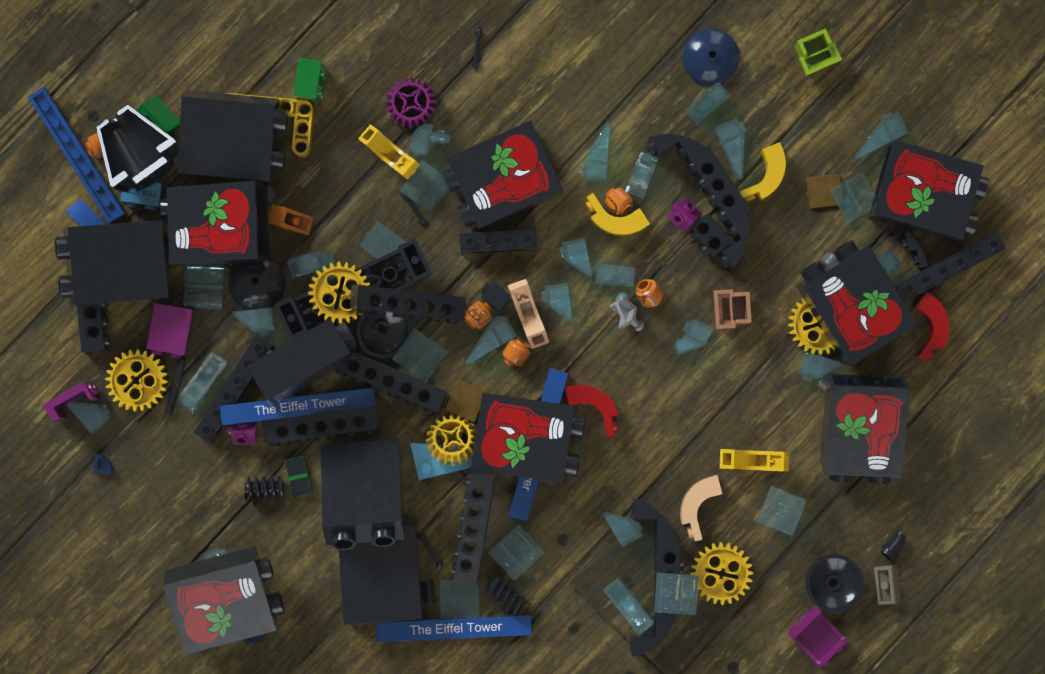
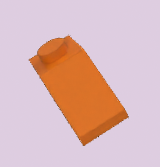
M271 205L269 210L270 225L309 236L314 217L286 207Z

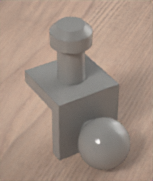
M627 293L618 294L616 302L611 304L610 308L620 315L619 328L623 329L631 324L635 331H641L644 328V322L635 318L637 307L630 302V296Z

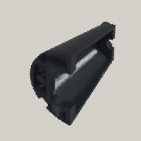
M129 105L120 109L115 119H107L97 127L110 185L117 191L129 192V189L134 188L136 191L145 189L161 180L175 165L173 161L179 155V147L176 141Z

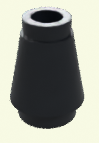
M897 531L881 546L882 550L880 553L893 561L895 558H898L907 537Z

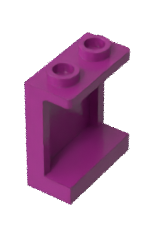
M154 303L146 349L151 350V354L163 355V352L170 353V357L181 359L182 355L187 356L186 349L191 321L194 318L195 311Z
M83 381L43 404L52 422H62L67 418L61 408L85 394L89 400L98 401L100 399L98 396L100 392L95 384L92 385L90 382Z
M816 606L808 610L786 632L819 667L823 665L826 667L833 660L832 656L836 652L841 653L847 647L846 643L848 640Z

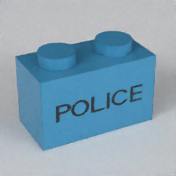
M155 183L139 191H136L135 188L129 189V192L121 193L120 201L126 203V207L137 208V205H141L146 210L156 211V208H160L165 186L161 183Z

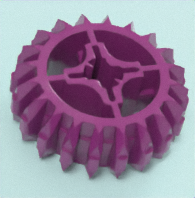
M409 77L408 83H406L405 78H402L403 84L400 85L396 81L395 85L397 88L395 89L392 86L389 88L393 94H386V97L391 99L385 101L386 105H391L386 108V111H393L389 117L390 119L397 117L395 124L402 120L401 126L403 128L406 126V123H409V128L412 129L413 123L416 122V126L419 128V121L422 120L424 124H427L425 117L432 119L429 111H436L434 107H431V105H437V101L431 100L436 95L435 93L429 94L432 91L431 86L425 89L427 86L426 81L420 85V78H417L415 83H413V77ZM408 88L417 89L410 95L402 93L403 90ZM421 93L427 99L425 109L418 103ZM397 97L404 102L400 113L395 107ZM406 99H414L415 105L409 107ZM410 111L421 113L416 117H405Z

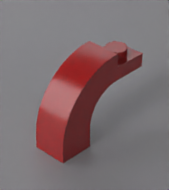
M925 292L913 307L914 310L926 318L930 326L929 338L916 356L920 361L930 360L935 353L934 348L943 350L950 330L945 308L938 299Z
M588 385L565 387L569 405L590 404L596 407L602 414L607 437L615 436V432L618 431L617 423L611 417L618 416L619 414L615 404L607 394L598 388Z

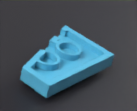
M410 443L419 480L471 468L473 456L468 455V461L462 459L461 465L456 461L455 466H452L451 462L448 461V464L445 466L444 460L438 463L437 457L433 458L431 456L432 451H428L427 448L429 444Z

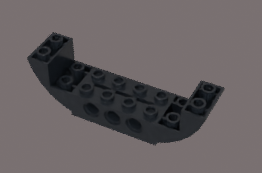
M660 134L649 137L646 148L651 156L655 155L657 159L677 147L676 152L681 160L685 159L688 164L686 166L691 176L695 175L698 179L697 185L699 189L707 193L709 197L707 201L712 208L716 207L719 214L717 216L722 224L726 223L729 227L728 233L730 237L738 241L719 254V262L724 269L728 268L730 271L740 260L746 248L750 225L748 213L751 209L709 145L705 147L696 140L676 134ZM702 168H708L711 174H705ZM713 184H719L721 190H715ZM723 200H729L731 207L725 206Z

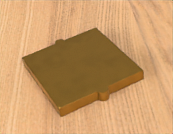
M839 173L806 177V195H808L810 209L843 205V187H841Z
M458 379L445 410L475 422L481 406L482 393H487V391L476 387L474 383L469 384Z

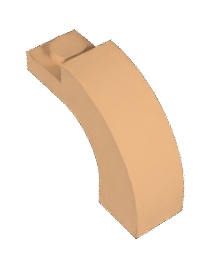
M524 279L508 285L531 349L549 343L527 280Z
M718 475L698 481L687 491L680 508L681 524L689 523L690 526L687 527L688 535L694 541L702 540L697 520L699 506L707 498L722 494Z

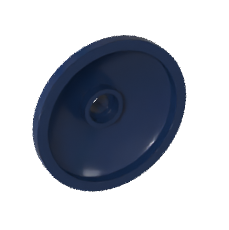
M705 29L695 33L687 41L683 50V65L686 72L694 81L702 85L716 86L725 83L735 74L739 66L740 53L736 42L730 35L718 29ZM714 52L716 57H709V53Z

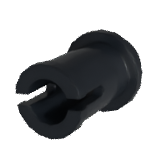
M433 580L422 581L424 595L422 601H424L425 605L436 603L437 597H435Z

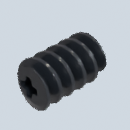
M278 475L276 481H274L273 476H270L269 481L263 476L260 482L257 476H255L253 482H251L249 476L247 477L245 482V501H247L248 496L254 501L256 495L260 501L263 500L264 495L267 500H270L271 495L277 500L279 494L283 500L285 499V484L280 475Z
M498 575L491 581L484 592L489 591L488 598L495 595L493 602L501 600L499 606L507 605L505 611L513 610L511 616L514 617L525 603V595L523 594L518 597V589L511 592L513 585L505 587L507 581L499 582L501 576Z

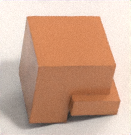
M733 289L713 291L716 329L736 328V325L752 323L750 292L733 293Z

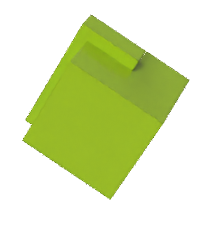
M826 28L798 40L794 45L806 76L842 61L835 42L832 43Z

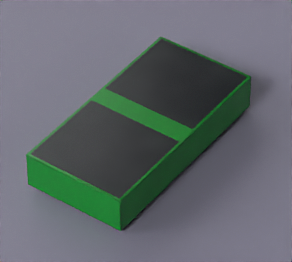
M304 456L284 460L292 497L312 494Z

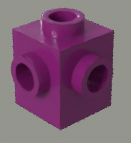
M685 198L681 203L676 201L670 208L672 212L667 217L684 233L702 213L692 202Z
M257 421L229 425V436H232V444L256 445L258 435Z

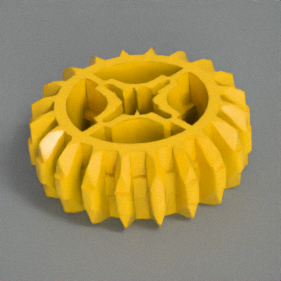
M451 414L448 420L443 416V422L436 420L437 426L431 425L430 429L432 431L427 432L429 437L426 439V443L429 444L427 447L428 451H432L431 456L433 458L437 457L438 463L444 460L445 466L448 464V461L451 462L452 466H455L456 461L461 465L462 459L468 461V455L473 456L477 430L473 429L472 423L468 424V419L461 421L460 415L457 419H454ZM462 432L468 437L467 444H464L463 440L460 439ZM438 437H441L442 441H444L442 449L437 445Z

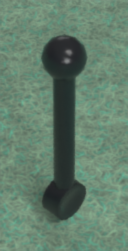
M476 29L475 31L477 36L474 61L471 63L473 68H478L479 66L477 60L480 36L483 33L481 29Z
M401 191L400 196L405 198L418 217V222L421 225L425 224L426 219L420 215L408 198L407 191Z
M418 534V539L424 543L435 560L436 567L441 568L443 562L433 552L426 541L425 534Z

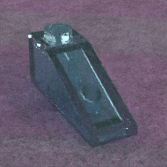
M889 112L881 117L882 120L854 155V160L908 133L898 112L895 114Z
M735 118L717 126L714 130L738 182L743 178L744 132H746L743 122H739Z
M609 122L605 124L586 155L584 164L580 163L579 175H583L582 180L606 181L611 124Z
M499 315L491 320L492 324L487 327L465 361L467 366L517 337L506 316L501 317Z
M211 352L181 392L178 404L194 414L223 371L227 361Z
M621 577L616 578L603 589L639 636L655 624Z

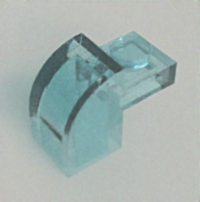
M433 124L422 125L412 134L408 151L411 154L428 157L431 142L450 146L451 136L448 135V132L437 130L436 133L433 132Z
M640 152L625 191L643 198L659 158Z
M332 251L309 253L288 260L292 279L316 274L317 270L323 272L322 266L329 269L331 262L335 267Z
M597 264L594 284L633 287L635 267Z

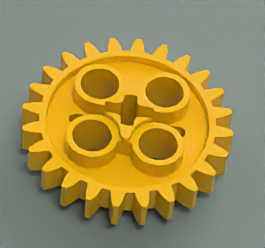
M338 261L337 267H334L332 262L329 269L322 266L323 273L317 270L318 278L312 277L311 279L315 284H309V288L313 289V291L308 292V296H313L309 303L316 304L312 310L319 309L318 317L324 314V321L331 318L333 323L335 320H338L339 325L342 324L343 319L349 324L350 317L356 321V309H344L341 303L345 300H351V290L346 288V284L354 282L356 285L370 286V283H364L367 276L360 277L362 270L355 272V265L348 268V262L345 263L344 267H341L340 261ZM334 277L338 283L335 286H330L327 283V279ZM341 277H345L342 289L343 294L341 295L338 309L335 310L334 306L337 298V293L335 292L339 290ZM325 296H331L333 303L327 305L322 299Z
M801 298L803 304L797 302L795 305L798 309H791V312L795 315L788 317V319L793 321V323L787 325L788 327H793V330L789 332V334H795L792 341H799L797 347L804 345L803 352L811 349V355L816 350L819 355H822L823 350L826 354H830L829 348L833 351L835 349L822 328L814 327L803 330V327L815 324L817 320L804 299ZM804 313L811 315L812 320L810 323L803 321L802 316ZM810 331L816 332V341L809 340L808 333Z
M137 349L135 355L132 350H129V356L121 353L122 359L115 357L117 364L110 363L113 370H107L106 372L111 374V376L105 378V380L110 381L106 388L112 389L108 395H115L112 401L117 402L119 400V407L126 404V410L133 406L134 412H137L138 407H140L141 411H145V405L151 409V402L159 404L157 397L164 398L161 391H167L163 384L169 383V381L163 379L168 373H162L165 366H159L161 360L157 359L154 361V354L148 357V351H144L141 355L139 349ZM136 362L142 364V369L139 372H135L133 369ZM148 368L150 369L147 374L139 379L140 384H133L135 382L134 377H140ZM125 374L128 381L125 385H121L119 378ZM149 376H153L155 383L149 387L146 384V379ZM131 384H133V385L129 388V390L125 393V392H124V389H126V388L129 387ZM138 389L141 395L135 400L132 397V391Z
M719 542L718 547L712 543V549L705 546V553L698 552L701 556L700 559L694 557L697 565H691L695 572H691L690 575L696 578L691 583L698 584L694 589H701L702 591L699 596L702 597L706 594V601L713 598V604L720 600L721 605H724L727 599L729 604H732L731 598L734 597L738 601V594L740 593L745 596L743 589H750L746 583L753 581L748 578V575L753 574V572L748 571L747 568H750L752 564H746V561L749 559L748 556L742 558L743 550L738 553L736 552L738 546L735 545L730 549V543H727L726 547H723L722 542ZM717 556L720 560L719 565L711 567L709 563L710 558ZM731 561L738 563V569L734 572L728 569ZM705 568L721 571L724 568V572L738 575V579L722 576L719 579L720 576L718 574L706 572ZM709 575L715 578V582L711 586L705 584V578ZM726 580L733 581L734 586L731 590L724 589V582Z

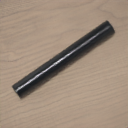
M178 358L165 415L172 416L186 360Z

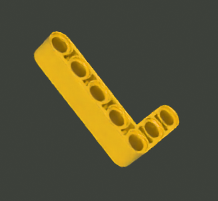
M277 98L280 99L279 110L285 104L291 105L288 119H295L292 150L298 157H307L311 151L315 114L312 104L306 100ZM303 106L310 107V112L306 115L300 113ZM301 125L308 126L306 133H299L298 129ZM299 144H306L304 152H297Z

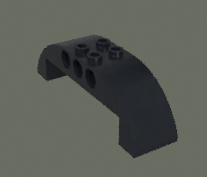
M412 239L398 246L399 249L354 270L355 272L362 270L360 277L367 276L364 283H370V286L406 290L432 274L416 239ZM341 277L339 290L335 292L337 293L335 310L338 309L340 298L343 294L342 289L345 277ZM334 279L327 283L330 286H335L338 281ZM348 282L346 284V288L348 290H352V285L356 284L354 282ZM308 292L295 298H287L274 305L290 340H294L325 322L324 314L319 317L317 316L319 309L312 310L316 304L309 303L313 296H308ZM325 296L322 299L327 305L333 303L331 296ZM371 296L370 304L372 305L375 303V299ZM345 300L341 303L344 309H350V301Z
M632 499L633 519H655L654 634L630 633V653L632 656H639L659 644L673 626L679 608L680 593H683V582L680 581V574L684 572V564L680 561V550L676 535L666 518L648 503L639 499ZM673 553V560L669 563L665 562V555ZM668 572L673 573V579L670 582L664 580V576ZM667 592L673 593V598L670 601L664 600V595Z

